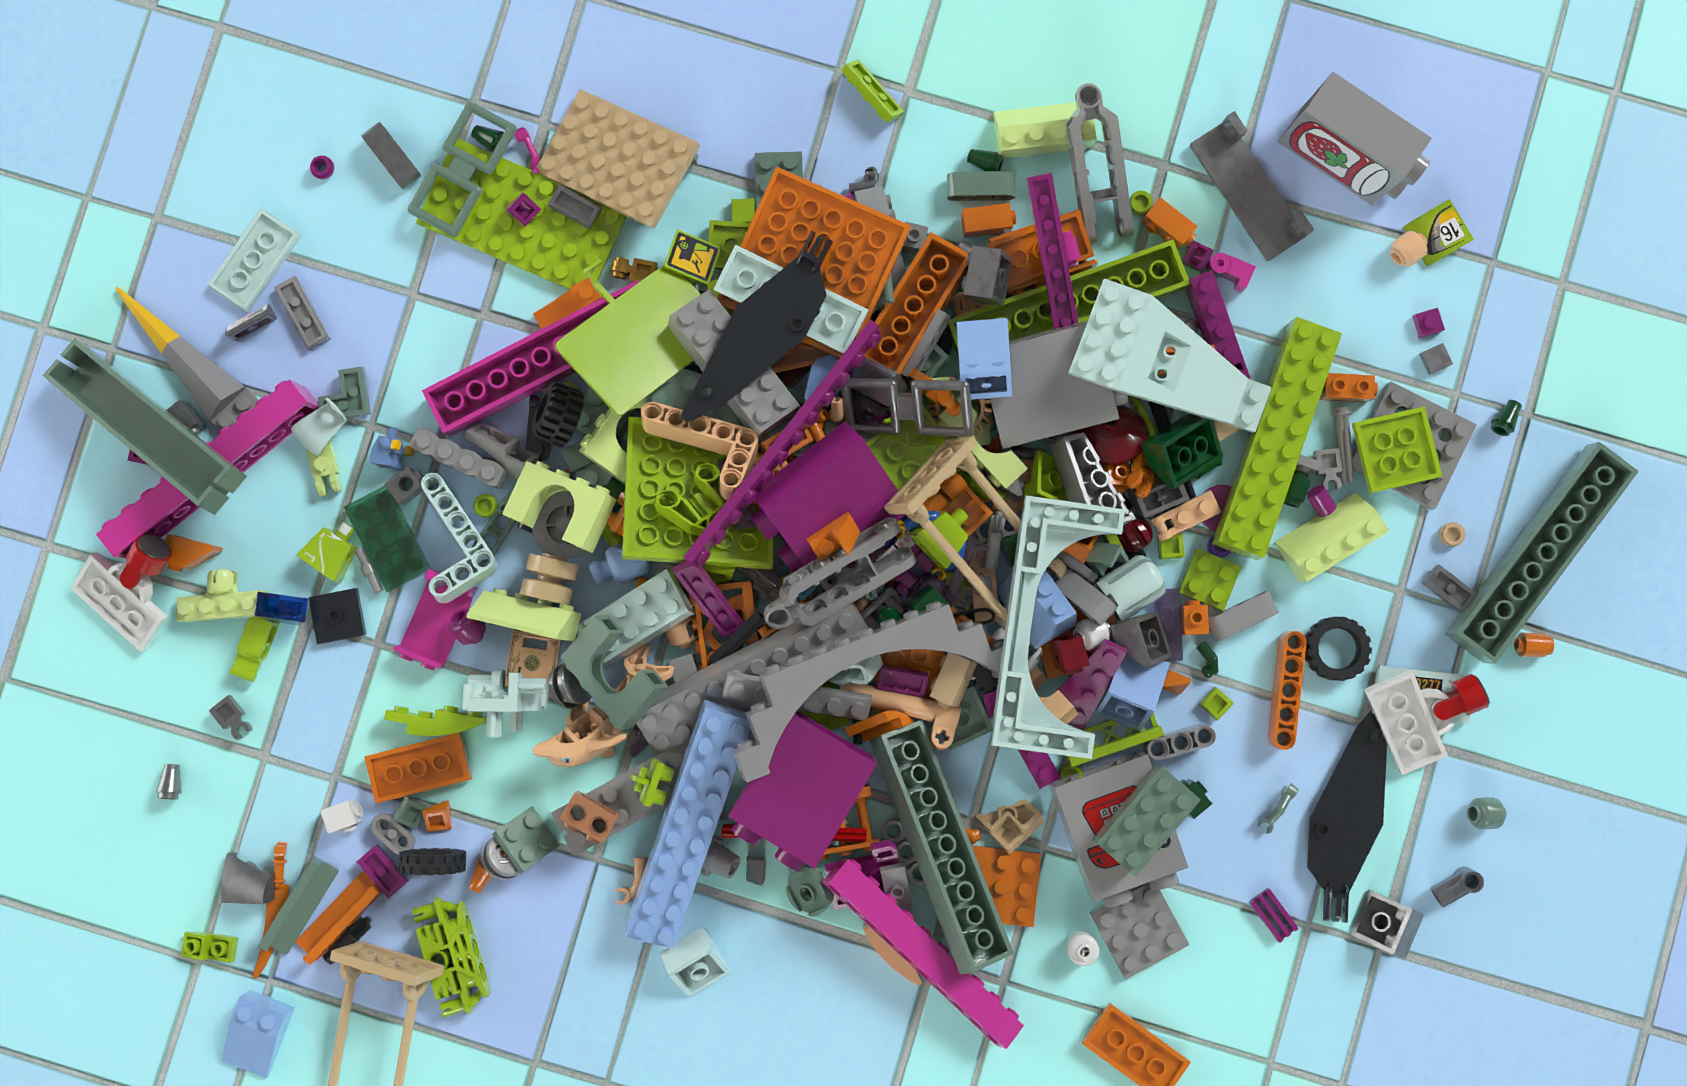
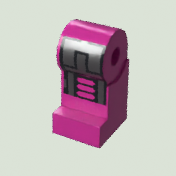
M1216 253L1209 260L1206 268L1207 271L1213 270L1215 278L1223 277L1236 283L1234 290L1242 293L1247 288L1256 266L1225 253Z

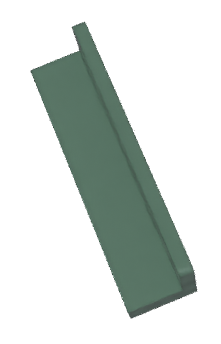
M313 856L258 947L267 951L269 946L284 954H288L337 876L339 869Z

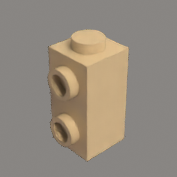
M950 652L944 655L940 663L941 671L938 677L934 678L930 688L932 690L930 697L937 699V705L949 709L950 706L959 707L977 662Z

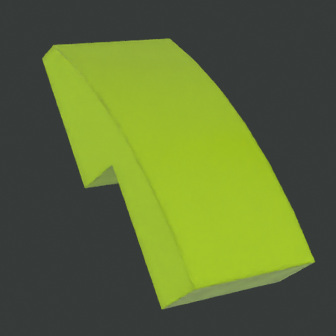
M184 932L181 957L201 961L211 959L227 963L234 962L238 937L205 932Z

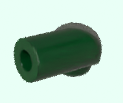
M1204 641L1196 649L1206 660V666H1203L1201 669L1202 674L1206 678H1211L1219 672L1218 656L1207 642Z

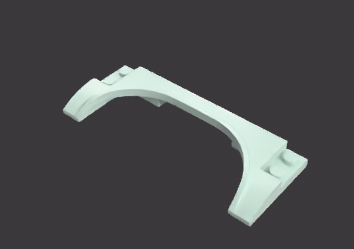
M1033 496L1024 497L994 708L992 746L1092 759L1095 734L1076 729L1054 716L1038 697L1030 678L1028 648L1037 588L1050 562L1063 549L1081 539L1103 534L1121 535L1125 509Z

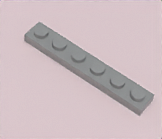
M727 671L722 698L752 703L765 702V704H768L759 676ZM820 686L805 700L798 710L865 720L868 718L873 699L872 695Z

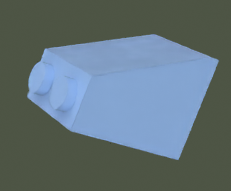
M1125 655L1100 700L1095 713L1140 732L1155 712L1170 663L1161 661L1150 667H1144Z

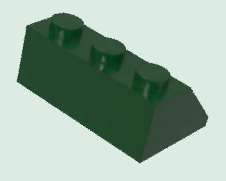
M1191 413L1186 414L1141 443L1147 465L1171 489H1176L1223 458L1213 420Z

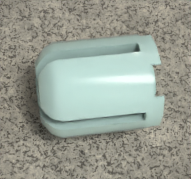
M1143 555L1134 556L1127 563H1123L1095 583L1098 591L1116 605L1117 609L1114 611V614L1119 621L1127 620L1161 598L1166 591L1162 574L1155 564Z

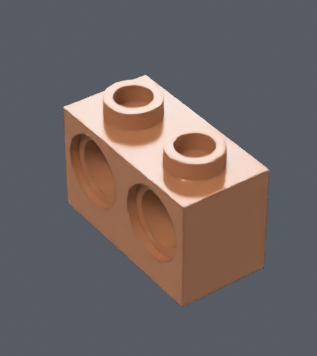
M578 790L574 792L560 819L564 821L563 825L574 832L578 829L586 834V839L598 844L599 842L604 843L607 840L621 814ZM575 806H579L584 810L583 819L574 817L573 808ZM599 818L605 821V831H598L595 828V819Z

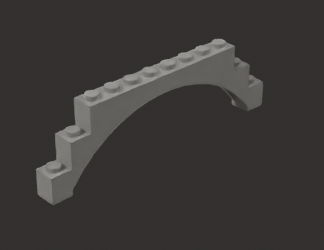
M935 601L927 604L926 610L920 612L912 610L904 613L903 619L897 621L894 619L886 620L880 623V628L874 630L872 628L863 629L857 632V637L852 639L848 637L840 638L834 641V646L829 648L825 646L817 647L811 650V655L802 657V655L794 656L787 660L788 664L779 667L778 664L766 667L764 669L765 673L760 674L759 678L768 704H765V702L757 703L750 707L751 711L746 712L755 741H743L737 745V749L732 750L742 779L748 783L770 774L768 766L775 746L795 712L815 690L840 671L864 659L887 652L906 649H929L946 651L973 660L989 669L992 676L999 679L1004 639L991 642V647H989L981 623L967 620L959 623V628H957L950 605Z

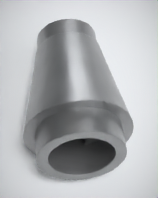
M164 764V769L156 789L158 799L178 800L179 794H182L180 765Z

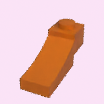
M589 277L570 287L571 289L533 313L541 329L603 298L593 287Z

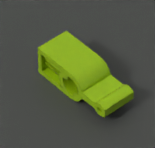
M263 616L249 617L239 641L237 657L230 669V674L250 682H255L261 663L266 659L280 623Z

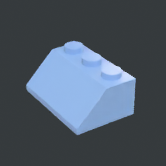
M1046 570L1040 579L1035 597L1029 641L1034 649L1076 626L1077 621L1076 611ZM1013 572L997 589V596L1005 607L1009 605Z

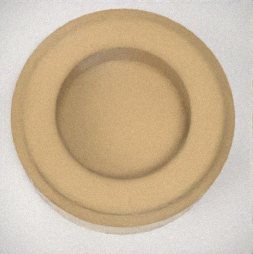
M1446 523L1439 530V540L1448 547L1458 546L1465 539V530L1458 523Z

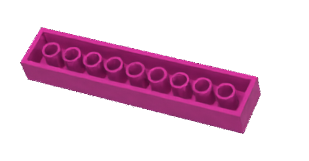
M636 280L610 295L617 299L639 282ZM601 298L421 390L442 432L451 437L547 388L551 382H558L576 373L573 367L555 349L556 342L609 303L604 298Z
M290 379L280 382L275 387L273 393L260 398L255 403L256 406L253 409L241 413L233 425L221 429L217 433L218 437L206 443L244 473L293 433L291 428L297 422L319 409L318 402L306 387ZM161 477L158 485L145 490L140 495L138 501L125 506L121 510V514L115 519L105 522L101 526L102 529L96 533V536L113 557L126 558V554L138 536L154 535L162 539L200 507L164 477Z

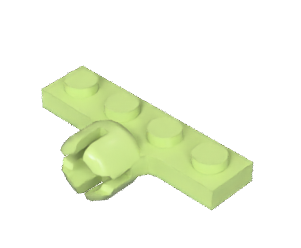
M218 569L215 574V570H211L207 574L206 594L177 597L176 621L193 622L267 616L268 591L238 592V573L236 571Z

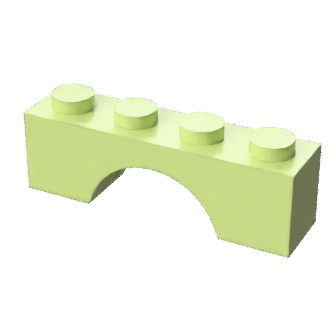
M958 396L956 400L961 404V398ZM945 408L937 416L940 420L937 423L939 426L963 427L962 411L957 416H950ZM972 408V417H973V425H974V421H975V418H976V416H977V413H976V412L974 411V409ZM977 443L971 451L976 458L977 467L980 470L986 469L990 474L987 478L996 488L1001 486L1006 489L1028 469L1011 450L991 453L984 450Z

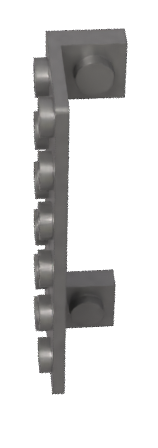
M1233 111L1225 117L1221 124L1191 142L1189 146L1264 259L1270 261L1306 238L1314 231V228L1302 210L1293 215L1242 139L1248 130L1237 113Z

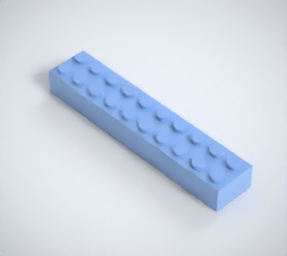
M703 700L625 924L626 937L670 949L674 948L738 767L732 750L737 749L739 743L747 740L751 730L745 711Z

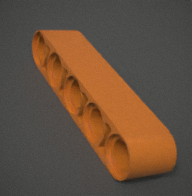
M1298 631L1282 633L1279 636L1268 741L1271 746L1282 750L1292 748L1295 745L1306 652V638ZM1290 636L1296 638L1297 643L1294 648H1290L1288 645V638ZM1289 659L1294 663V668L1291 672H1288L1285 668V664ZM1288 683L1291 687V693L1286 697L1282 689ZM1283 708H1286L1289 712L1288 718L1283 721L1280 718V711ZM1284 732L1286 741L1280 745L1277 741V736L1279 733Z

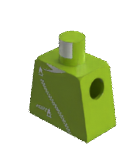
M344 521L336 532L324 527L296 556L333 582H342L354 558V550L358 548L348 541L356 529Z

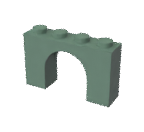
M609 615L595 616L560 658L566 664L567 670L573 673L580 681L581 687L593 697L596 706L609 717V721L614 727L618 728V730L633 728L668 686L654 669L640 670L620 692L614 690L604 677L603 662L607 652L622 636L623 631Z

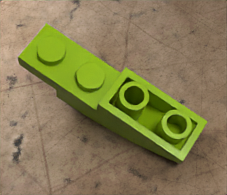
M397 705L394 706V709L386 710L384 720L408 724L406 734L418 736H439L459 733L487 723V717L482 716L480 711H467V713L458 712L459 707L444 705L443 709H436L434 717H432L433 712L418 710L417 714L409 712L408 707Z

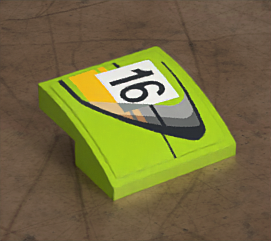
M1450 199L1403 226L1405 232L1414 231L1426 237L1428 241L1427 254L1422 258L1426 267L1474 240Z

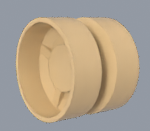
M529 553L526 569L538 574L537 579L523 578L519 594L570 605L573 590L561 585L562 580L576 581L580 565L569 563L567 558L543 553V556Z

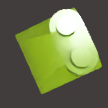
M1040 450L1035 451L1031 480L1026 482L1024 486L1025 496L1069 501L1054 457Z

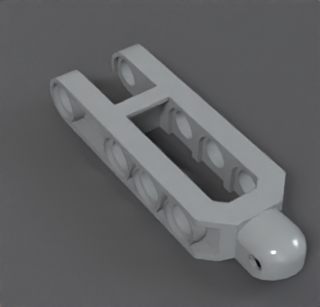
M1085 83L1077 88L1075 93L1077 110L1074 111L1065 127L1077 207L1081 211L1090 244L1098 243L1094 224L1097 223L1095 203L1112 200L1116 229L1120 238L1133 236L1134 228L1118 116L1103 106L1100 89L1092 83ZM1097 119L1102 125L1110 188L1090 192L1087 176L1090 173L1086 169L1084 156L1086 146L1082 142L1080 126H1082L1083 121Z
M885 518L862 531L850 554L847 555L840 548L824 560L819 561L817 558L785 577L779 592L780 598L771 602L765 608L764 619L766 623L774 629L786 628L794 622L814 626L911 568L916 563V558L909 547H901L873 564L868 556L884 546V542L893 538L901 531L896 519ZM854 560H857L862 569L860 572L806 604L797 602L796 597H798L797 594L814 584L817 586L820 584L819 581L834 572L842 571V567Z

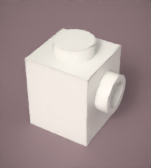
M355 798L320 810L328 834L340 829L342 834L357 829L356 823L363 821L362 806L359 802H356Z

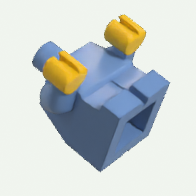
M388 428L387 436H378L371 448L369 463L380 468L402 470L403 463H401V457L403 455L413 456L415 449L411 446H405L404 448L403 441L396 439L398 430Z

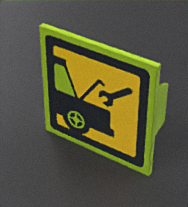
M677 229L663 267L683 275L691 284L697 281L707 285L711 280L721 247Z

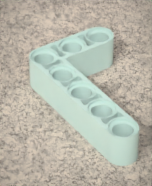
M429 473L421 480L422 489L467 556L435 576L429 583V590L433 597L440 603H448L492 576L497 570V562L442 477L436 473ZM440 484L436 490H429L431 485ZM447 502L452 503L450 508L441 509L443 504ZM457 522H465L464 526H462L461 528H454V525ZM469 541H478L474 547H466ZM484 559H489V560H490V563H489L488 566H486V567H480V566H479V564H480V562H481L482 560H484ZM461 573H469L468 578L465 580H458ZM440 586H448L444 593H437V589Z

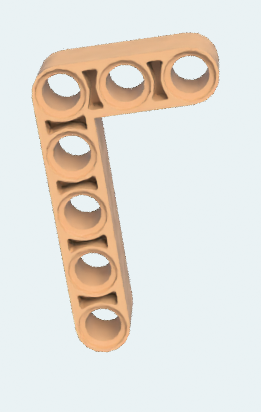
M649 402L643 405L641 408L642 427L645 432L727 455L720 474V494L724 499L729 500L752 470L758 454L757 433L750 428L707 416H701L690 422H685L681 417L682 409L656 402Z

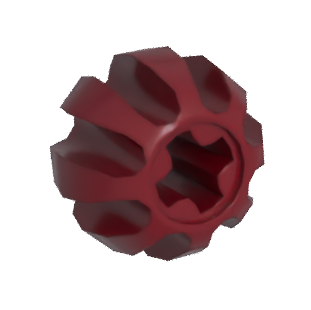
M1135 517V520L1124 525L1121 535L1117 534L1124 550L1129 552H1137L1145 548L1153 539L1151 525L1140 517Z

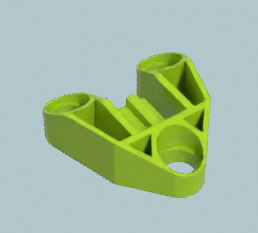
M710 463L698 466L694 474V482L701 492L695 494L688 502L687 499L685 500L673 490L661 491L654 503L656 511L688 534L700 537L728 501L720 494L721 473L719 469ZM707 471L712 475V479H702L699 477V473ZM664 497L670 498L673 505L662 506L659 500Z

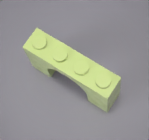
M646 398L631 409H641L645 404ZM609 408L606 414L602 413L595 421L594 425L596 428L591 434H586L580 443L582 447L579 452L625 485L627 453L619 446L616 438V426L622 415H616Z
M526 461L502 515L533 528L547 499L557 492L570 491L575 504L574 513L562 540L593 553L617 499L610 496V490L597 485L594 489L589 487L590 482L577 477L576 480H572L569 478L570 474L557 469L556 472H552L549 470L550 466L537 461L536 464H532Z

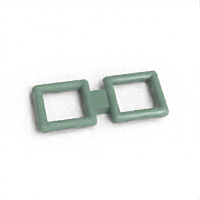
M471 101L467 102L442 146L446 153L454 156L453 161L448 169L437 163L431 165L407 208L408 213L453 237L458 236L482 193V188L472 182L478 170L488 175L494 172L517 131L516 125ZM472 113L505 130L487 163L454 146ZM437 175L470 192L453 225L419 208Z

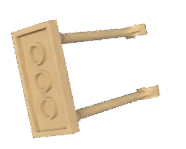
M972 437L949 438L943 442L889 500L884 508L889 514H906L911 520L919 523L990 605L996 614V622L1005 630L1008 607H1003L929 520V513L923 503L928 497L935 495L940 490L939 485L945 479L953 476L956 472V467H959L970 474L1017 532L1019 531L1021 520L977 468L976 458L971 452L977 445L976 441ZM1055 557L1046 568V571L1050 577L1056 573L1058 578L1061 579L1068 569L1060 559Z
M364 941L332 950L330 960L340 963V975L345 981L328 1086H338L355 982L362 973L368 975L376 974L380 975L383 980H396L403 983V996L408 1002L393 1086H403L418 999L424 994L429 980L443 975L444 965Z

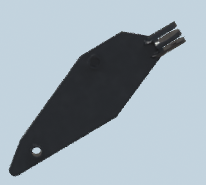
M811 230L798 257L736 307L681 413V417L685 422H690L721 408L805 339L827 296L820 267L833 243L832 240L828 239L819 257L816 258L825 237L819 234L810 252L807 253L816 232ZM705 388L712 390L709 395L703 394Z
M1372 710L1356 726L1309 818L1307 868L1324 890L1323 921H1329L1331 918L1332 922H1339L1341 919L1342 923H1348L1349 892L1384 823L1387 742ZM1373 732H1377V740L1372 738Z

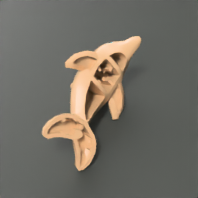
M643 645L625 657V678L615 690L618 692L623 690L640 670L654 669L665 682L673 676L674 667L671 665L656 666L647 664L650 646ZM588 701L583 705L572 708L566 718V727L561 733L535 745L532 753L536 756L546 757L559 767L572 768L586 764L597 757H613L615 755L614 745L626 740L627 734H621L623 729L618 730V728L614 727L605 712L597 706L588 711Z

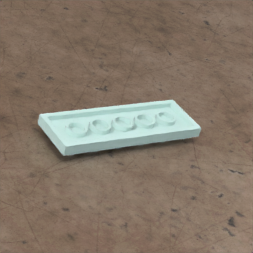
M735 245L713 290L742 303L783 268ZM825 289L827 296L806 336L844 354L856 339L869 310Z

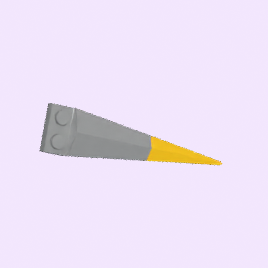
M115 287L120 297L205 416L219 430L227 426L230 427L237 421L236 418L241 413L250 411L256 406L255 403L259 399L247 387L178 335L125 291Z

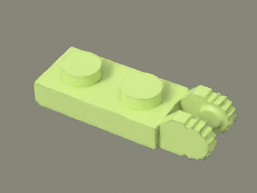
M330 440L318 456L306 449L319 496L327 495L324 477L329 476L334 492H340L339 469L332 441Z

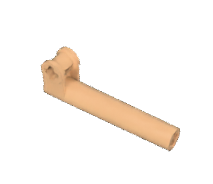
M848 682L840 685L839 690L872 695L871 707L886 711H899L913 718L933 722L929 738L934 749L944 750L952 744L961 707L950 706L949 709L937 705L935 700L878 690L874 686ZM942 732L944 733L943 737L947 741L939 744V739L935 738V736Z

